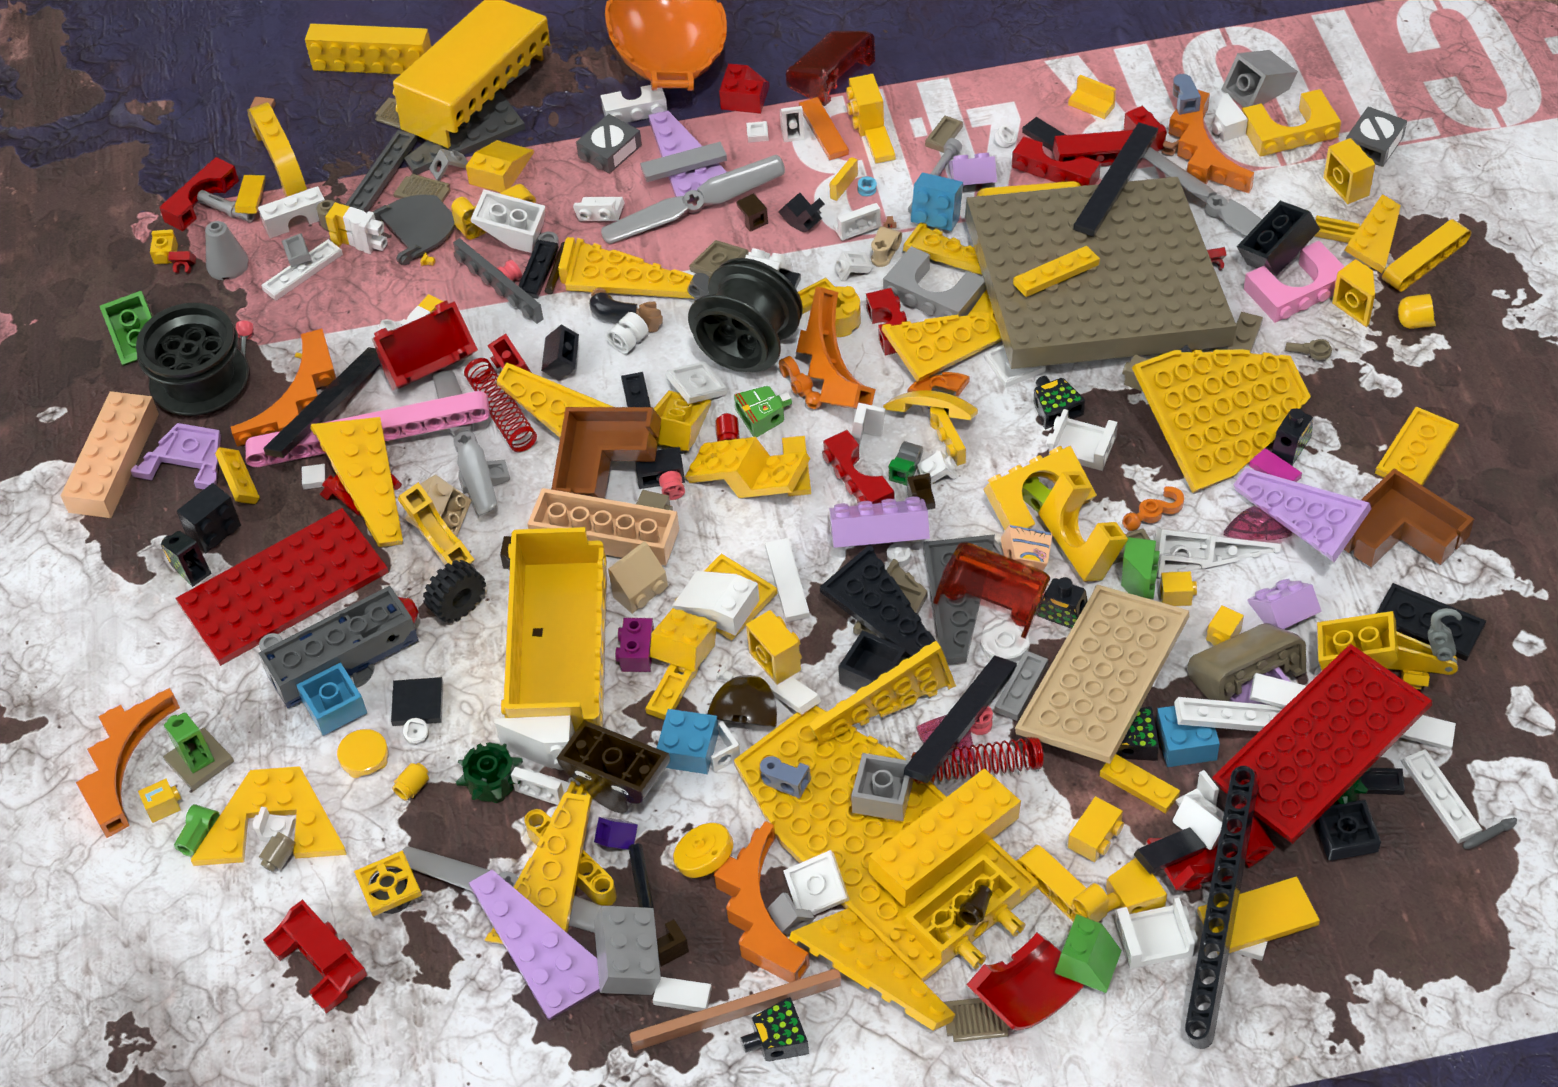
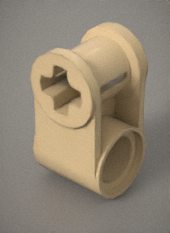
M882 226L879 227L871 243L873 250L871 262L873 265L885 267L890 263L896 250L900 247L902 241L901 231Z

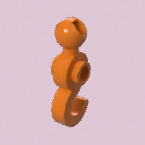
M791 356L779 360L782 376L784 378L790 376L792 391L800 397L805 396V402L809 408H819L822 405V402H819L821 394L812 391L813 382L811 378L800 373L797 363Z
M1164 487L1163 496L1173 498L1175 502L1168 503L1157 499L1142 501L1137 514L1130 512L1123 517L1122 524L1124 528L1128 531H1135L1140 527L1142 521L1155 523L1161 519L1163 513H1178L1184 505V494L1176 487Z

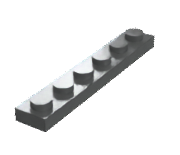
M397 130L345 205L367 213L417 142L416 135Z
M459 238L453 242L454 256L459 263H464L471 273H476L481 277L482 281L486 285L493 287L499 296H504L511 306L521 310L527 319L530 318L536 324L544 320L540 303L462 239Z

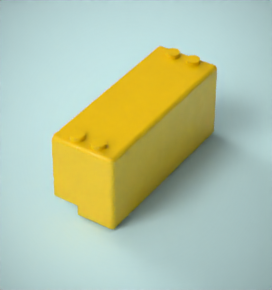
M483 0L393 81V95L396 98L397 104L395 110L399 116L400 128L443 147H451L449 131L457 133L458 127L463 122L468 123L470 115L475 111H481L484 102L488 99L493 100L494 93L500 88L504 89L511 77L516 78L523 66L528 67L532 58L539 61L544 60L543 48L546 45L550 47L547 17L504 0ZM521 54V60L519 63H517L518 57ZM509 65V71L507 74H505L506 68ZM497 77V82L493 85L494 79ZM485 88V93L481 97L482 90ZM473 99L472 106L469 108V103ZM461 111L459 118L456 120L458 112Z
M585 527L513 530L511 544L508 546L510 576L504 699L501 700V713L505 715V718L570 716L575 732L584 720L603 727L607 560L603 543L599 540L588 541ZM533 628H543L542 637L532 636Z

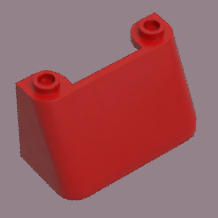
M447 300L435 305L436 310L394 330L388 331L387 328H383L374 333L375 337L372 338L392 391L461 361L478 351L455 301L448 303Z

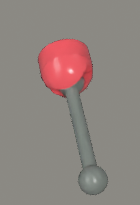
M242 320L236 323L235 328L238 337L241 339V352L245 356L246 339H249L253 334V324Z

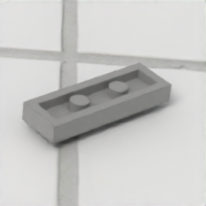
M1025 650L995 705L996 713L1018 721L1048 666L1047 658Z

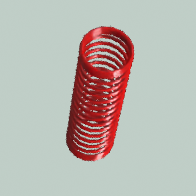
M477 358L469 362L465 367L464 376L474 391H477V389L481 391V389L486 388L484 393H489L488 398L493 397L491 401H488L489 408H492L491 410L489 409V413L510 448L515 452H522L531 448L536 442L537 434L521 409L518 408L515 400L505 391L498 394L502 389H495L498 385L493 383L499 375H497L489 360ZM481 362H485L488 364L479 366L471 373L470 377H468L469 370L472 368V366ZM488 366V369L481 371L475 378H472L476 370ZM507 399H510V402L503 404ZM500 406L496 411H493L494 407ZM504 410L500 415H496L497 412ZM519 418H523L522 421L515 423ZM511 419L506 425H502L504 421ZM522 423H526L525 426L518 428ZM514 424L509 430H505L506 426ZM527 431L525 435L515 439L519 434ZM529 431L532 432L530 438L523 443L512 444L513 441L524 438ZM528 442V443L525 444L524 446L514 447V446H519V445H522V444Z
M1028 737L1025 741L1020 738L1017 742L1012 739L1009 743L1004 740L1001 744L996 741L993 745L987 743L985 746L983 744H979L977 747L971 745L969 748L963 746L962 749L955 747L952 751L954 778L956 780L959 778V768L955 756L956 749L960 752L961 774L966 779L967 767L963 755L964 748L968 751L969 774L971 777H974L975 766L971 754L972 747L976 750L977 773L983 770L982 759L979 753V747L982 746L984 749V768L987 770V756V771L991 774L990 758L987 752V746H991L992 768L997 775L999 763L994 748L995 744H998L1000 747L999 762L1001 771L1005 774L1007 762L1002 747L1003 743H1006L1008 746V767L1013 773L1015 761L1020 772L1023 768L1022 755L1018 746L1019 741L1023 742V761L1026 770H1030V767L1034 770L1042 768L1044 758L1041 742L1038 738ZM1011 742L1015 743V761L1010 747ZM1025 749L1028 756V767L1026 764ZM1017 750L1020 757V767L1018 764ZM1009 751H1010L1011 758H1012V768H1011V764H1010ZM994 755L996 760V769L994 765ZM1002 755L1004 759V769L1002 765ZM978 757L980 762V771L978 766ZM947 758L944 761V771L946 779L950 781L951 769ZM942 765L940 767V775L939 769L937 770V777L940 782L943 780ZM935 774L930 779L932 783L935 781ZM914 779L917 785L926 784L922 781Z

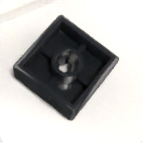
M1366 800L1332 805L1315 821L1327 859L1330 861L1379 852L1381 840Z

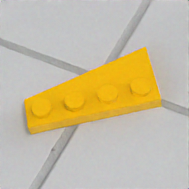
M1382 194L1344 251L1378 272L1383 273L1401 205Z
M919 223L904 243L903 251L905 252L912 246L930 254V259L982 275L974 247L970 245L965 247L961 245L960 240L954 237L949 239L943 236L942 231L936 228L934 230L927 228L925 223Z

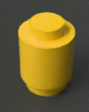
M410 763L395 779V784L392 787L394 793L405 801L413 798L429 781L427 768L420 763Z

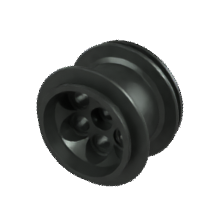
M749 258L730 259L721 264L710 276L708 282L709 295L697 299L691 305L688 312L689 327L699 348L717 364L739 372L764 371L774 366L778 361L781 353L780 340L790 337L797 330L803 313L802 301L793 284L773 267Z
M184 303L169 307L149 319L138 334L136 351L139 366L150 377L149 391L153 400L168 412L187 416L214 412L235 399L247 382L249 367L245 356L237 348V330L226 313L215 306L204 303Z

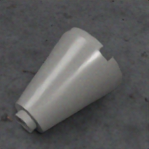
M214 221L208 224L205 229L207 272L217 280H223L224 277H230V280L239 277L248 268L249 259L247 253L224 222Z

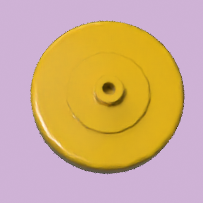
M706 823L697 826L686 833L676 845L673 853L674 864L686 877L697 878L706 876L716 871L727 861L733 850V838L722 824Z

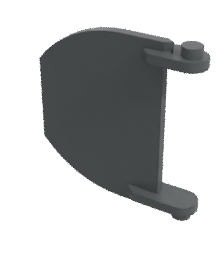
M436 195L405 197L373 211L375 219L383 221L407 247L396 257L397 262L401 265H407L410 261L439 246L450 236L455 228L452 212Z

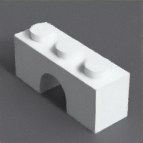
M651 85L642 86V95L635 100L623 98L621 91L601 95L604 116L610 114L628 123L649 118L648 115L667 111L663 89L657 88V90H652Z
M318 186L258 207L263 226L269 238L290 232L288 223L295 216H306L309 224L320 221L316 208L325 199Z

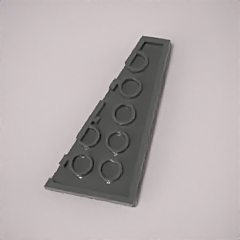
M498 89L494 93L493 100L488 99L484 102L481 111H475L470 115L469 122H463L458 127L457 133L449 131L451 147L446 148L427 140L404 158L405 164L412 174L418 175L430 170L429 167L440 148L449 151L456 150L465 155L496 140L499 141L525 130V124Z
M995 534L924 542V553L938 643L944 652L948 664L967 662L989 561L992 555Z

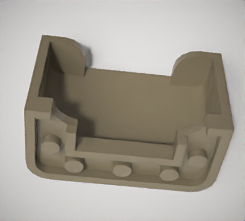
M1269 623L1260 624L1193 655L1189 659L1187 666L1188 677L1209 700L1229 701L1234 693L1237 695L1242 693V684L1253 679L1255 673L1264 674L1277 667H1280L1284 673L1290 669L1295 677L1305 673L1306 643L1299 635Z

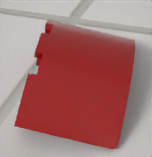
M1238 804L1235 806V808L1241 809L1243 808V806L1241 804ZM1254 815L1245 860L1248 868L1261 861L1275 849V846ZM1236 827V829L1234 830V832H1231V833H1237V832H1239L1242 828ZM1149 838L1147 840V844L1153 843L1162 838ZM1218 843L1212 850L1205 848L1202 853L1164 869L1176 890L1201 889L1202 883L1212 881ZM1230 852L1226 857H1234L1237 852ZM1226 876L1221 880V882L1228 880L1232 877Z
M1038 932L1024 946L1012 954L1011 958L1013 961L1005 964L1003 961L992 965L984 964L966 984L1011 1029L1016 1031L1028 1029L1046 1020L1067 1004L1085 986L1055 973L1062 952Z

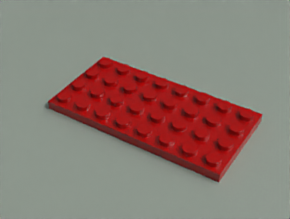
M340 508L176 597V601L221 666L259 645L260 640L265 635L271 633L279 634L386 575L389 571L344 509Z
M1350 643L1212 777V781L1217 787L1228 794L1232 771L1239 766L1250 767L1254 771L1258 783L1254 815L1293 844L1432 706V700ZM1242 780L1239 784H1247L1250 780Z

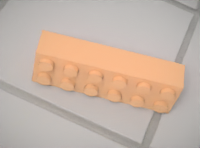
M109 392L60 495L68 513L112 518L132 474L131 469L136 465L159 415L152 396Z
M546 488L541 489L527 523L528 529L585 527L588 541H601L604 546L605 555L623 558L645 541L660 564L665 566L668 563L680 529L677 511Z

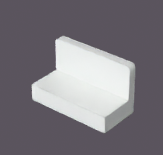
M858 403L852 436L859 444V448L863 433L881 437L885 408Z
M1200 794L1185 795L1173 818V823L1183 830L1190 827L1207 846L1206 848L1212 850L1220 838L1224 812Z

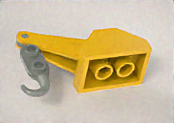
M1448 608L1434 612L1431 616V626L1428 631L1430 645L1397 632L1393 611L1317 622L1318 661L1321 670L1326 668L1351 643L1387 669H1404L1452 675L1458 671L1457 657L1455 656L1456 646L1450 628L1441 622V618L1454 616L1457 620H1461L1462 616L1458 611Z

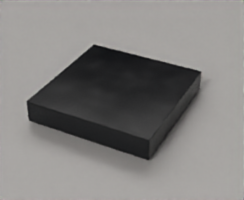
M442 677L393 680L392 726H403L412 718L422 719L426 724L442 723Z

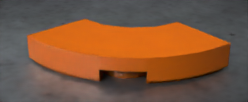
M942 372V375L929 376L919 382H914L907 389V393L931 391L932 387L936 385L956 391V396H959L970 382V376L954 372Z

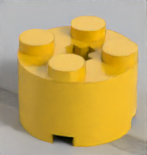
M851 286L824 287L839 292L836 305V337H845L852 334V330L856 327L858 329L861 324V308L858 294Z

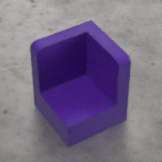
M599 817L594 842L606 847L628 849L631 844L635 843L638 824L621 819Z

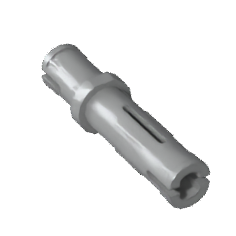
M201 190L197 195L199 203L225 212L229 217H237L249 223L255 218V214L235 213L236 201H228L204 190Z

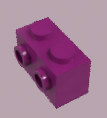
M623 618V626L618 628V642L621 643L620 647H616L615 659L616 662H620L621 672H651L652 657H650L651 633L654 631L653 618Z

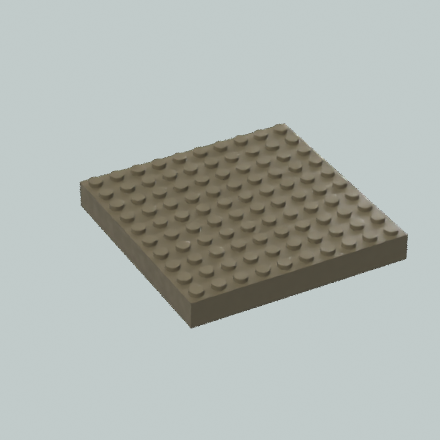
M1178 177L1128 181L1094 237L1075 231L1073 228L1074 223L1098 185L966 198L965 220L1011 369L1168 353L1173 350H1180L1185 345H1188L1190 350L1233 346L1237 325ZM1084 246H1088L1100 258L1098 266L1028 297H1025L1013 285L1014 277Z

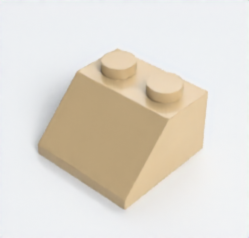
M645 541L608 568L613 598L632 614L636 610L643 608L649 600L661 594L668 587L666 571Z

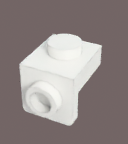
M941 451L917 464L920 475L930 473L931 484L945 475H948L953 480L957 478L955 471L957 465L951 456L947 457Z

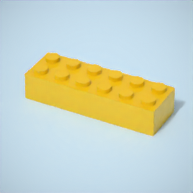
M310 24L305 37L312 69L318 71L402 74L431 48L428 29Z
M984 768L869 856V874L906 907L988 843V841L1019 819L1021 800Z

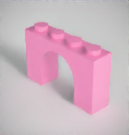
M1320 241L1314 242L1300 251L1299 265L1314 280L1313 283L1307 286H1287L1277 280L1265 266L1245 275L1244 290L1274 323L1287 319L1291 315L1301 310H1306L1310 306L1323 302L1334 295L1337 272L1345 266Z

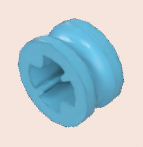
M869 176L860 178L858 180V193L866 197L873 195L876 192L877 182Z

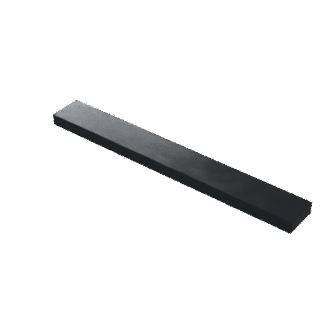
M1138 122L1077 218L1073 230L1095 236L1156 138L1158 128Z
M368 347L263 448L265 455L284 458L312 431L310 429L311 424L320 423L381 364L376 349Z
M994 655L904 767V775L928 783L1010 679L1017 667V663Z

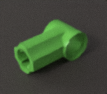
M193 804L186 814V825L174 843L175 849L189 857L194 855L220 816L219 812Z

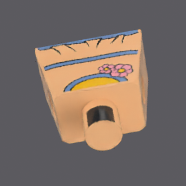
M1009 525L1001 536L1006 568L1011 572L1020 573L1021 582L1026 584L1034 582L1035 576H1040L1047 566L1052 533Z

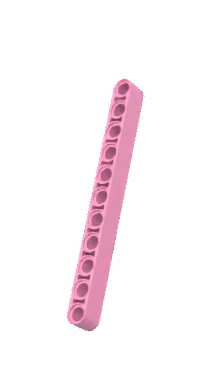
M474 391L328 422L380 417L384 440L389 441L485 421L490 416L488 395L482 391ZM312 431L284 458L265 455L263 449L279 432L251 437L245 443L246 463L251 467H262L326 454Z

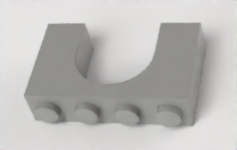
M912 246L883 278V289L892 288L894 296L898 295L900 302L936 318L951 315L967 316L986 290L984 278L969 271L963 275L953 288L947 291L930 292L921 288L918 283L930 270V254Z

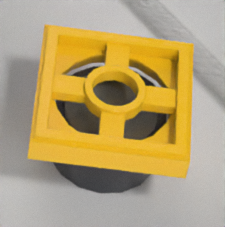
M403 850L354 871L373 917L381 913H398L404 910L411 900L422 896ZM389 867L398 868V869H400V870H402V871H399V870H397V869H386V868H389Z

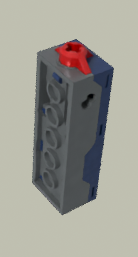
M388 586L268 647L258 654L269 680L288 709L302 701L296 685L340 662L348 675L351 676L353 673L367 668L368 665L374 664L419 641L414 627L419 612L411 598L398 597L391 586Z

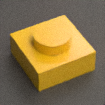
M1402 669L1401 679L1415 689H1421L1422 686L1428 687L1430 676L1427 672Z

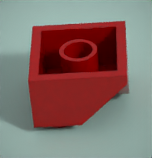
M728 63L719 90L721 110L761 114L769 90V82L748 65Z

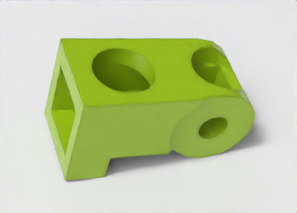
M1032 477L1025 480L1022 487V497L1038 513L1051 490L1039 482L1038 477Z

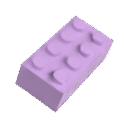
M908 497L905 501L896 502L895 499L882 500V503L872 504L871 501L859 502L857 506H848V504L841 503L834 505V508H829L834 548L930 539L928 510L924 499L919 497Z

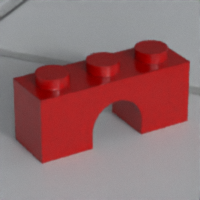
M892 288L866 293V309L872 324L884 322V324L878 325V337L885 356L897 352L881 330L882 325L891 324V326L907 322L905 312L900 310L898 295L894 296Z

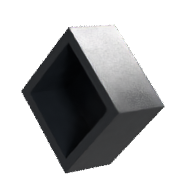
M211 483L177 510L185 534L196 541L200 550L205 554L241 526L231 497L214 483Z
M862 630L838 666L839 683L858 691L860 688L878 679L881 674L889 672L898 666L901 661L905 660L906 649Z

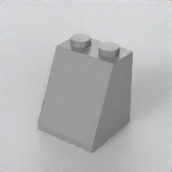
M1270 50L1237 53L1221 90L1228 93L1231 98L1243 107L1261 103L1264 105L1288 91L1298 71Z

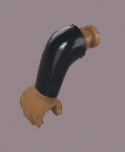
M597 288L591 293L589 306L592 313L600 320L619 323L628 312H633L645 321L648 332H657L659 326L663 324V316L661 311L657 309L656 301L640 304L638 308V304L613 300L602 288Z

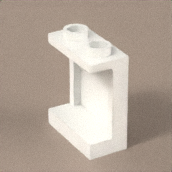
M1063 409L1061 416H1057L1055 419L1054 433H1049L1046 446L1051 451L1058 446H1062L1064 449L1071 445L1082 466L1103 471L1116 439L1118 422L1108 420L1106 427L1103 428L1069 419L1068 410Z
M1179 897L1174 898L1173 905L1133 914H1129L1127 907L1116 909L1115 924L1130 969L1193 956L1194 945L1198 943L1195 930L1189 927V912L1186 906H1182Z

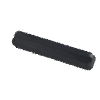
M640 843L631 844L628 849L639 907L654 909L642 845Z

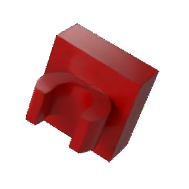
M1225 247L1207 250L1211 262L1218 265L1219 271L1224 268L1223 259L1227 256Z
M190 251L169 252L168 260L174 264L173 271L179 274V268L185 265V272L190 274V265L196 264V256Z

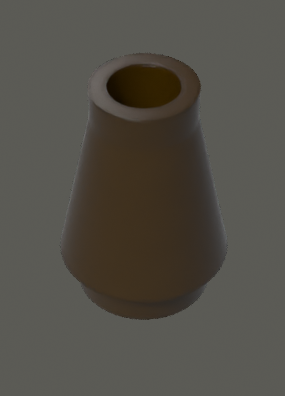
M979 885L976 891L960 905L959 916L965 923L977 925L984 920L988 903L992 896L990 888Z

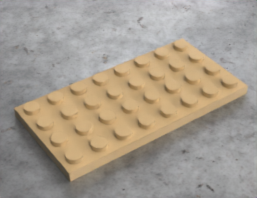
M1097 584L1015 727L1016 734L1027 738L1035 737L1040 742L1110 764L1190 617L1189 610Z

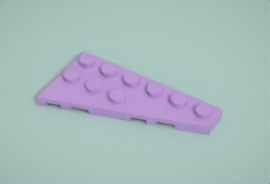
M669 111L648 115L661 157L702 147ZM719 163L668 177L675 197L684 196L690 190H697L708 179L727 171Z
M1245 468L1234 483L1235 490L1334 563L1371 510L1369 502Z
M490 870L469 882L474 895L548 1020L555 1018L600 991L597 958L495 871Z

